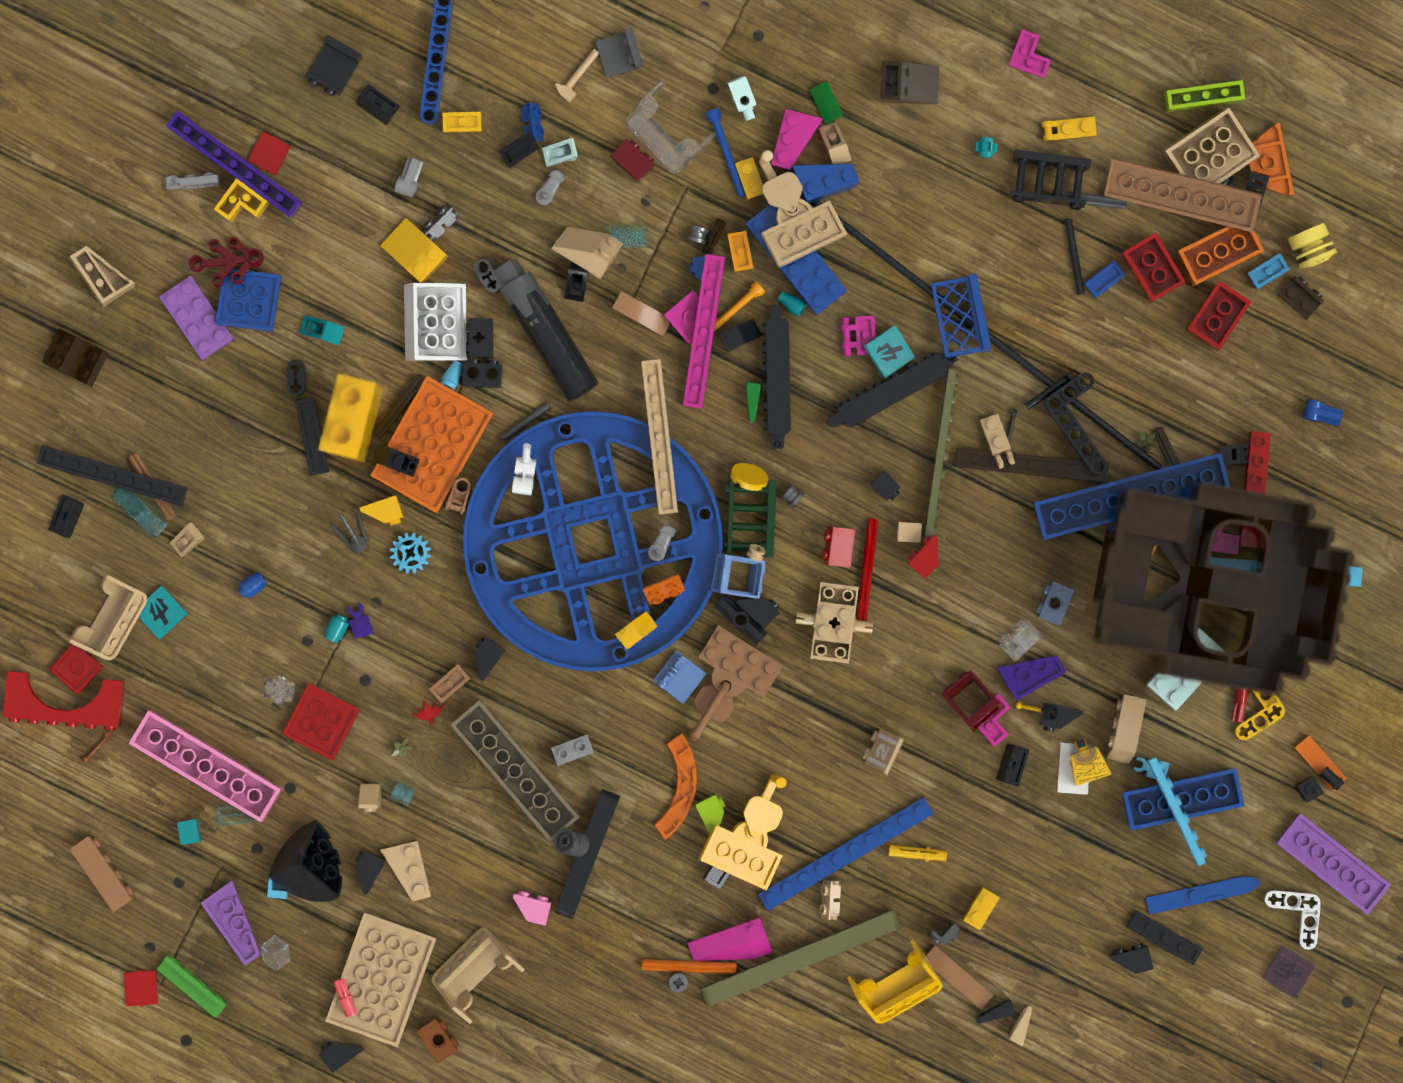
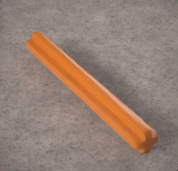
M643 959L642 970L736 974L737 964L729 962Z

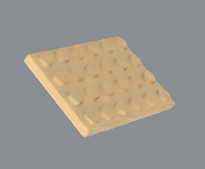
M364 912L341 978L345 979L349 993L353 995L351 998L357 1014L345 1017L341 1002H338L339 996L336 991L325 1022L398 1047L437 938Z

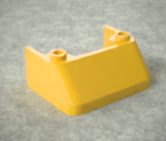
M914 939L910 941L914 951L910 952L907 956L906 961L908 965L883 980L875 983L872 979H864L857 984L851 976L847 977L858 1002L878 1024L891 1020L942 989V983Z

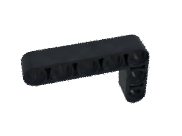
M1085 372L1047 397L1044 407L1090 473L1101 475L1106 471L1107 463L1067 407V404L1094 385V377L1090 373ZM1083 376L1088 377L1090 380V384L1087 387L1082 386L1080 383V379ZM1067 387L1074 390L1072 398H1068L1064 394V390ZM1051 398L1058 401L1056 409L1049 407L1048 402ZM1062 414L1069 416L1070 421L1067 425L1060 422ZM1072 430L1080 432L1081 437L1079 440L1071 438ZM1087 445L1091 448L1090 456L1083 455V446ZM1095 461H1099L1103 465L1100 472L1093 469Z

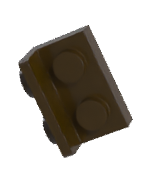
M1294 276L1277 295L1307 320L1324 300L1321 299L1322 295L1316 289L1311 290L1307 286L1308 282L1301 276Z

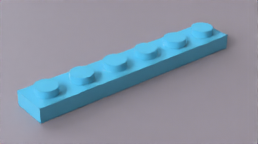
M1156 757L1148 759L1147 762L1196 865L1201 866L1205 864L1204 858L1207 857L1206 853L1196 843L1198 837L1194 829L1190 830L1187 824L1190 820L1186 812L1182 813L1179 807L1182 803L1178 795H1174L1171 790L1173 784L1170 778H1165L1163 770L1165 768L1160 759L1157 760Z

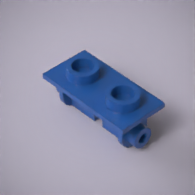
M530 102L529 104L522 105V122H529V125L523 126L524 135L531 132L536 141L543 142L544 129L541 125L540 117L542 112L539 104Z

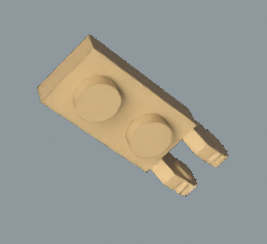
M995 414L981 419V427L999 469L1004 467L1003 460L1000 457L1002 453H1006L1010 465L1015 464L999 415Z

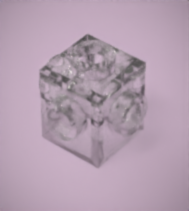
M276 676V679L265 678L262 697L270 698L273 703L283 704L284 701L292 702L295 683L287 681L288 677Z

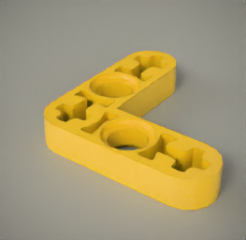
M1253 692L1263 709L1236 726L1234 733L1238 739L1248 740L1284 716L1285 708L1277 696L1271 695L1268 700H1262L1259 692ZM1273 706L1276 708L1280 707L1279 715H1271L1270 718L1272 720L1269 722L1268 717L1263 712L1266 711L1269 714L1273 711ZM1257 716H1262L1265 719V723L1261 727L1256 726L1254 723ZM1249 721L1252 727L1256 729L1254 732L1252 729L1248 730L1246 737L1239 735L1241 727L1248 728L1250 726L1247 724Z

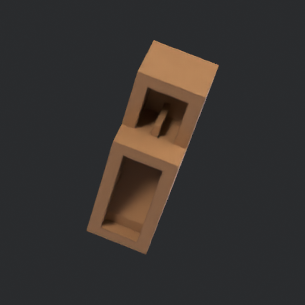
M622 291L612 307L613 310L661 336H664L670 325V322L662 313Z

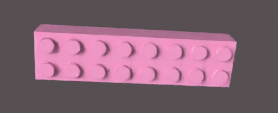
M148 710L129 742L130 745L259 822L265 820L283 789L153 710Z

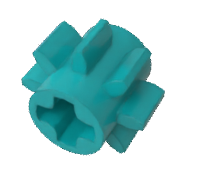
M980 137V142L975 143L974 152H979L978 157L993 158V153L997 154L998 143H994V138Z

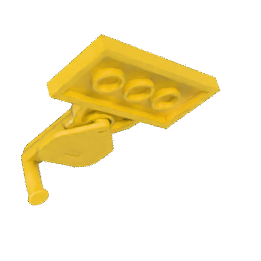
M772 774L761 797L754 796L749 799L743 812L745 821L735 825L731 832L714 824L699 856V860L767 891L783 856L766 848L768 843L767 832L778 827L783 815L781 807L770 802L776 786L778 788L786 786V779L777 774Z

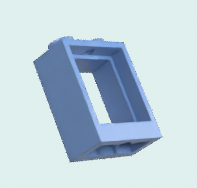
M716 553L711 592L760 599V594L763 590V575L766 570L765 561ZM732 561L751 564L747 592L727 589Z

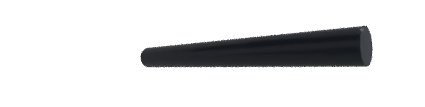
M1072 218L1065 219L1077 295H1083L1085 292Z

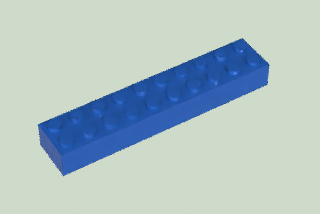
M1218 453L1034 502L1033 505L1042 539L1046 540L1115 521L1121 488L1189 500L1192 482H1204L1230 487L1222 455Z

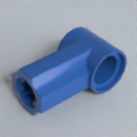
M1307 399L1302 418L1339 426L1343 410L1326 406L1319 401Z

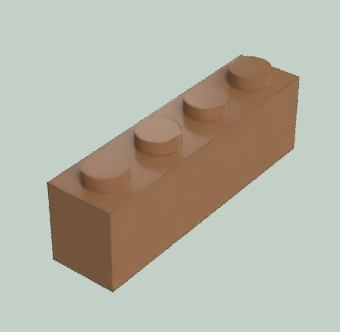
M90 835L70 848V851L112 912H115L134 899V891L129 884L125 885L122 880L124 877L118 868L114 869L111 864L113 860L109 854L101 850L102 844L96 836L93 838Z

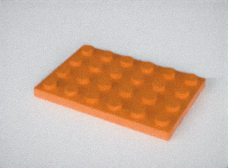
M426 376L387 445L390 448L420 459L414 477L378 463L370 476L433 512L438 513L494 413Z

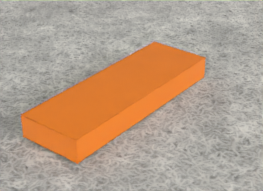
M1307 735L1294 747L1318 776L1328 766L1339 778L1342 777L1343 781L1347 779L1310 735ZM1320 777L1324 781V783L1331 789L1332 786L1328 782H1326L1322 777Z

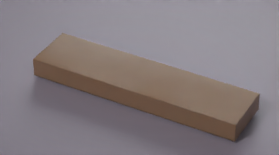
M936 945L927 953L926 957L933 969L981 1010L994 996Z

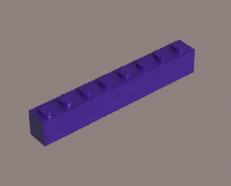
M176 111L167 123L166 127L291 219L303 205L300 200L180 112Z

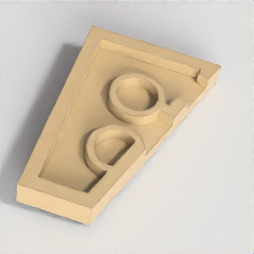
M418 841L380 850L412 901L431 897Z

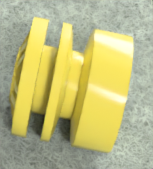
M1325 223L1287 239L1292 250H1302V253L1295 257L1296 260L1303 257L1306 259L1305 262L1298 264L1300 269L1316 266L1338 253L1336 248L1330 251L1326 249V247L1334 244L1333 241L1324 243L1322 240L1329 235Z

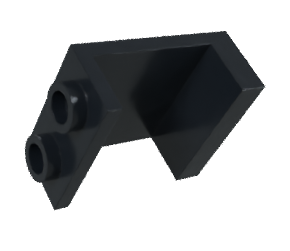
M327 35L322 51L310 72H306L305 76L309 78L307 82L316 87L321 85L325 87L324 91L332 96H335V94L340 96L363 56L361 53Z

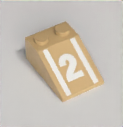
M880 728L879 731H874L870 740L873 744L871 749H866L863 759H865L864 764L888 775L903 739Z

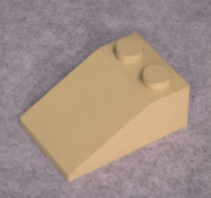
M567 227L551 249L601 279L615 260L623 243L607 233Z

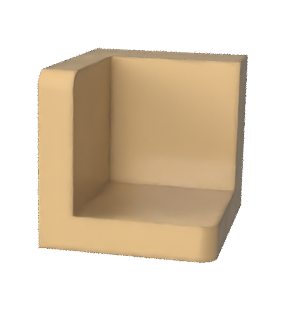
M898 522L897 542L920 543L922 524Z

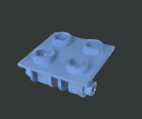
M676 650L653 681L684 704L706 673Z

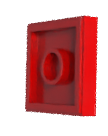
M71 644L49 671L76 695H79L104 666L86 650Z

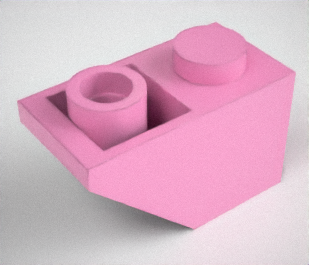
M521 890L518 893H514L513 899L526 921L546 926L552 903L548 901L549 898L537 895V898L530 896L529 892Z

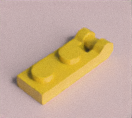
M1095 116L1041 122L1045 134L1043 135L1044 142L1097 136ZM1053 127H1057V134H1052Z

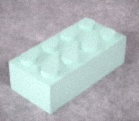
M1198 628V637L1205 647L1225 652ZM1156 672L1145 685L1172 710L1177 711L1202 682L1165 676Z

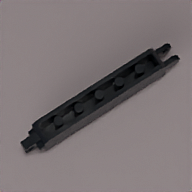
M773 304L769 309V319H766V323H762V335H766V342L762 343V354H766V362H763V373L767 375V381H763V392H767V400H763V411H767V419H764V431H767L768 435H770L772 449H783L785 435L791 430L789 322L785 318L781 319L779 305Z
M933 352L923 357V362L917 364L915 361L906 366L907 371L903 373L897 371L890 375V380L885 383L881 380L872 385L874 389L868 392L864 389L855 394L857 398L852 401L848 398L840 402V407L837 408L838 413L832 415L827 420L828 425L834 428L843 423L847 427L859 424L945 377L948 371L947 368L958 361L957 356L945 358L944 353L934 355Z

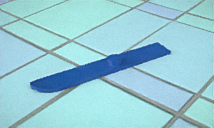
M1244 876L1145 898L1150 915L1245 894L1256 889L1260 882L1254 877Z

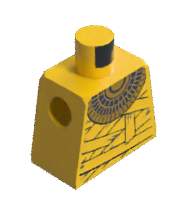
M1085 738L1074 741L1077 752L1069 755L1074 786L1111 775L1097 747L1088 748Z

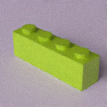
M1243 80L1167 90L1164 93L1166 112L1243 102L1245 100Z

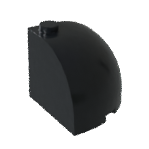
M317 820L311 821L298 829L280 849L268 877L285 891L301 899L327 902L339 898L342 888V876L339 871L341 861L337 849L333 848L329 840L331 836Z

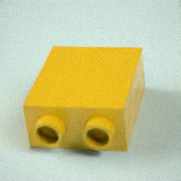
M338 374L319 450L365 463L384 388L377 383Z

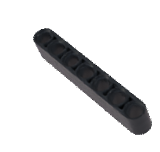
M602 789L585 833L589 838V849L584 856L575 858L555 913L573 919L620 795Z

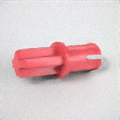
M345 979L336 980L334 985L339 996L338 1002H341L345 1017L357 1014L351 998L353 995L349 993Z

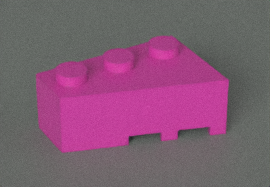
M786 109L771 164L772 168L790 172L823 119Z

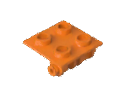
M679 574L647 586L643 591L649 604L652 605L659 604L668 597L680 595L682 591H685Z

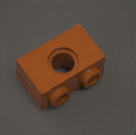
M436 1017L416 1032L436 1062L440 1063L458 1050L457 1045L459 1044L453 1035L449 1036L446 1029L448 1027L445 1022ZM435 1035H442L444 1042L442 1044L435 1043Z

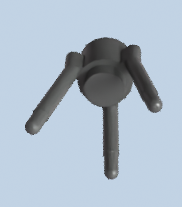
M340 513L339 516L352 539L349 541L334 524H331L330 526L348 545L351 551L354 550L355 554L368 548L367 542L370 540L366 535L360 514H357V519L362 537L361 535H355L344 515Z

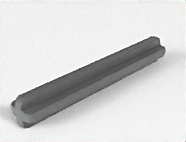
M1062 191L1061 197L1072 198L1073 192ZM1084 193L1080 195L1081 200H1086V205L1125 209L1127 201L1107 196Z

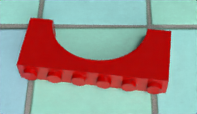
M7 671L3 717L8 718L10 722H20V719H28L27 723L39 724V720L47 721L46 725H58V722H64L68 727H77V724H85V728L96 729V726L99 725L104 726V730H115L116 727H121L125 681L103 679L98 695L89 704L76 710H60L45 704L37 697L30 683V673Z

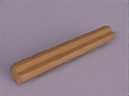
M137 453L128 458L137 473L151 476ZM153 498L166 520L170 521L176 517V513L169 502Z

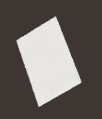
M1061 743L1057 792L1088 795L1089 782L1074 786L1069 755L1077 752L1075 744Z

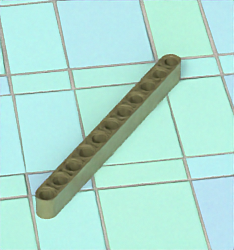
M894 909L708 984L700 988L707 1007L895 931L901 928Z

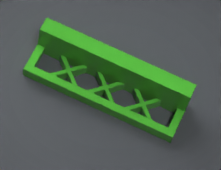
M171 954L167 955L157 968L159 972L213 1017L217 1018L227 1006L228 1002Z

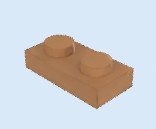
M457 664L429 690L442 704L471 678Z

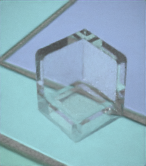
M273 936L261 945L263 962L277 971L290 961L288 943L277 936Z

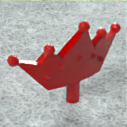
M424 700L423 711L418 708V714L412 713V716L415 715L422 721L429 719L430 725L434 724L432 718L439 716L445 704L437 707L434 703L433 708H431Z

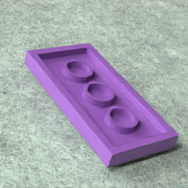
M189 276L160 296V299L201 360H205L234 340L226 326L216 325L217 312L192 276Z

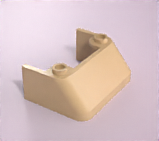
M93 565L91 569L104 577L101 588L105 593L109 594L91 628L81 625L74 630L72 635L56 629L55 633L69 643L105 660H112L118 655L147 603V596L125 581Z
M480 928L434 973L432 983L451 1009L471 1024L473 1021L465 1012L473 1001L470 991L496 965L501 970L509 968L512 964L521 972L525 969L515 956L487 928Z

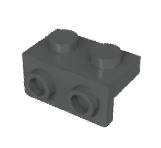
M951 921L940 934L930 927L929 931L931 934L929 936L938 945L942 943L945 946L949 941L953 942L960 935L958 932L960 928Z

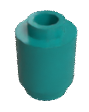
M339 613L336 616L332 615L324 631V637L334 643L342 640L350 624L347 622L348 618Z

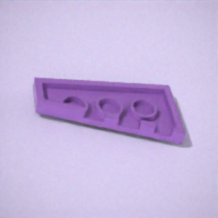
M232 880L201 902V905L245 966L261 955V952Z

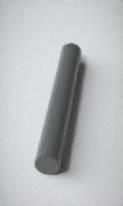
M547 402L503 433L501 438L504 442L551 409Z

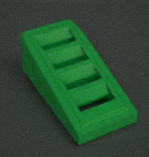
M746 382L749 420L751 423H754L761 385Z

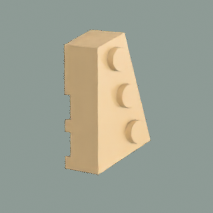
M87 246L70 256L71 262L102 307H105L135 287V283L120 273L119 270L111 266Z
M1126 694L1123 695L1121 700L1118 699L1116 705L1118 714L1117 718L1114 717L1112 723L1114 730L1109 738V750L1106 759L1130 763L1136 754L1146 699Z

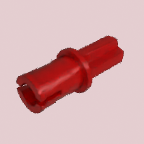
M1237 689L1235 701L1232 702L1234 703L1231 719L1233 722H1243L1245 706L1248 705L1246 703L1248 690Z

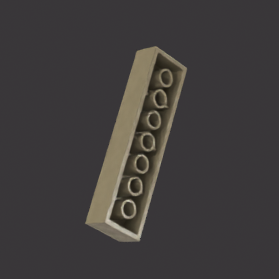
M482 700L476 702L450 725L550 842L554 840L559 830L568 828L580 817Z

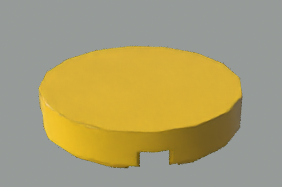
M749 463L735 464L730 473V477L735 484L738 482L740 487L750 491L762 490V487L767 486L769 478L763 469Z

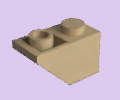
M362 783L360 784L358 808H363V812H375L376 808L381 807V784Z

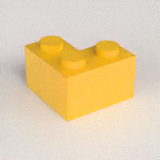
M236 178L214 210L232 223L242 208L259 219L270 203Z

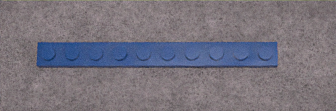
M923 797L772 885L767 891L760 892L758 895L769 911L933 815V812Z

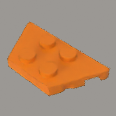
M1277 123L1252 142L1260 156L1248 164L1249 172L1254 171L1269 175L1266 190L1294 196L1280 123ZM1253 179V181H1252V182H1255V183L1263 184L1262 181H1258V180H1254V179Z

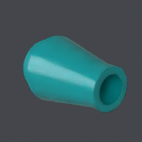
M784 291L777 300L793 316H801L807 306L803 299Z

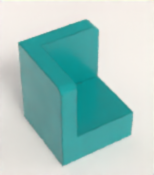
M198 818L177 823L180 845L202 841Z

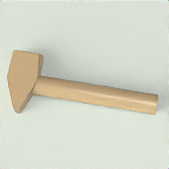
M595 49L591 51L565 85L555 84L561 97L569 103L577 95L572 90V87L599 55L598 51Z

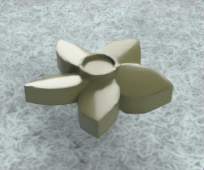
M1140 432V440L1137 442V446H1144L1147 453L1151 447H1159L1153 441L1155 438L1154 433L1147 435L1144 432Z
M407 737L402 739L401 742L393 741L392 756L399 755L404 759L406 756L405 751L413 749L407 744Z

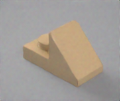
M191 522L183 528L170 544L182 558L201 543L204 537Z

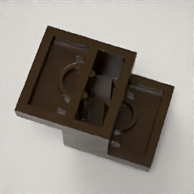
M58 328L57 332L53 335L49 349L44 354L42 363L93 387L109 352Z

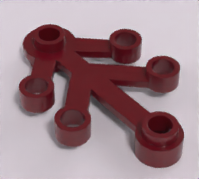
M231 237L228 239L229 248L231 250L237 249L243 254L236 256L223 247L217 239H212L209 242L210 250L218 252L223 258L203 260L201 256L194 255L189 259V267L193 272H200L204 268L224 266L218 274L212 277L213 285L221 287L224 284L225 277L237 264L244 263L238 272H234L231 275L232 283L240 285L243 282V276L251 267H258L263 263L264 255L259 249H248L239 242L238 238ZM236 241L237 244L232 246L231 242ZM216 243L218 246L213 248L211 247L212 244ZM252 257H258L255 261L251 260ZM196 263L201 264V265H200L199 267H197V268L194 267V265H195ZM239 276L240 280L235 281L234 278ZM221 279V282L216 283L215 280Z

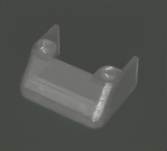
M662 79L640 100L627 116L625 123L627 129L668 172L677 174L716 139V134L714 132L711 133L700 145L692 138H685L677 145L652 118L658 110V102L654 97L666 86L665 81Z

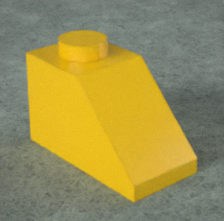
M396 495L360 507L361 512L385 524L390 523V526L401 523L400 519L404 518Z
M646 611L615 635L628 650L658 626Z

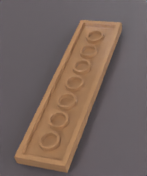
M1112 158L1104 196L1249 232L1254 231L1262 198L1260 193L1117 158Z

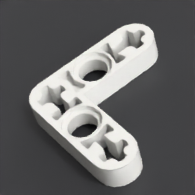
M1269 890L1266 892L1264 902L1267 906L1279 909L1301 910L1299 944L1304 949H1313L1318 939L1321 905L1319 897L1311 893ZM1272 894H1275V897L1282 898L1281 894H1285L1283 897L1284 905L1281 906V901H1274V904H1271L1268 897H1272ZM1291 895L1297 898V904L1294 906H1289L1287 903V898ZM1301 896H1304L1303 900H1310L1313 897L1316 905L1314 904L1310 908L1308 904L1302 903L1303 907H1300ZM1308 916H1312L1315 920L1312 927H1307L1304 924V920ZM1303 929L1314 930V934L1310 933L1309 935L1310 939L1313 940L1312 943H1309V946H1306V943L1303 942V939L1307 938V932H1303Z

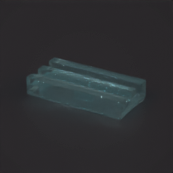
M233 805L216 807L219 826L257 822L253 817L252 819L222 822V818L245 816L248 814L244 812L221 814L222 810L238 808Z

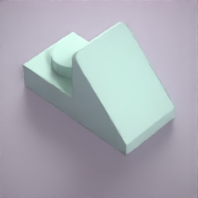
M573 138L542 148L547 167L565 161H574L578 157Z

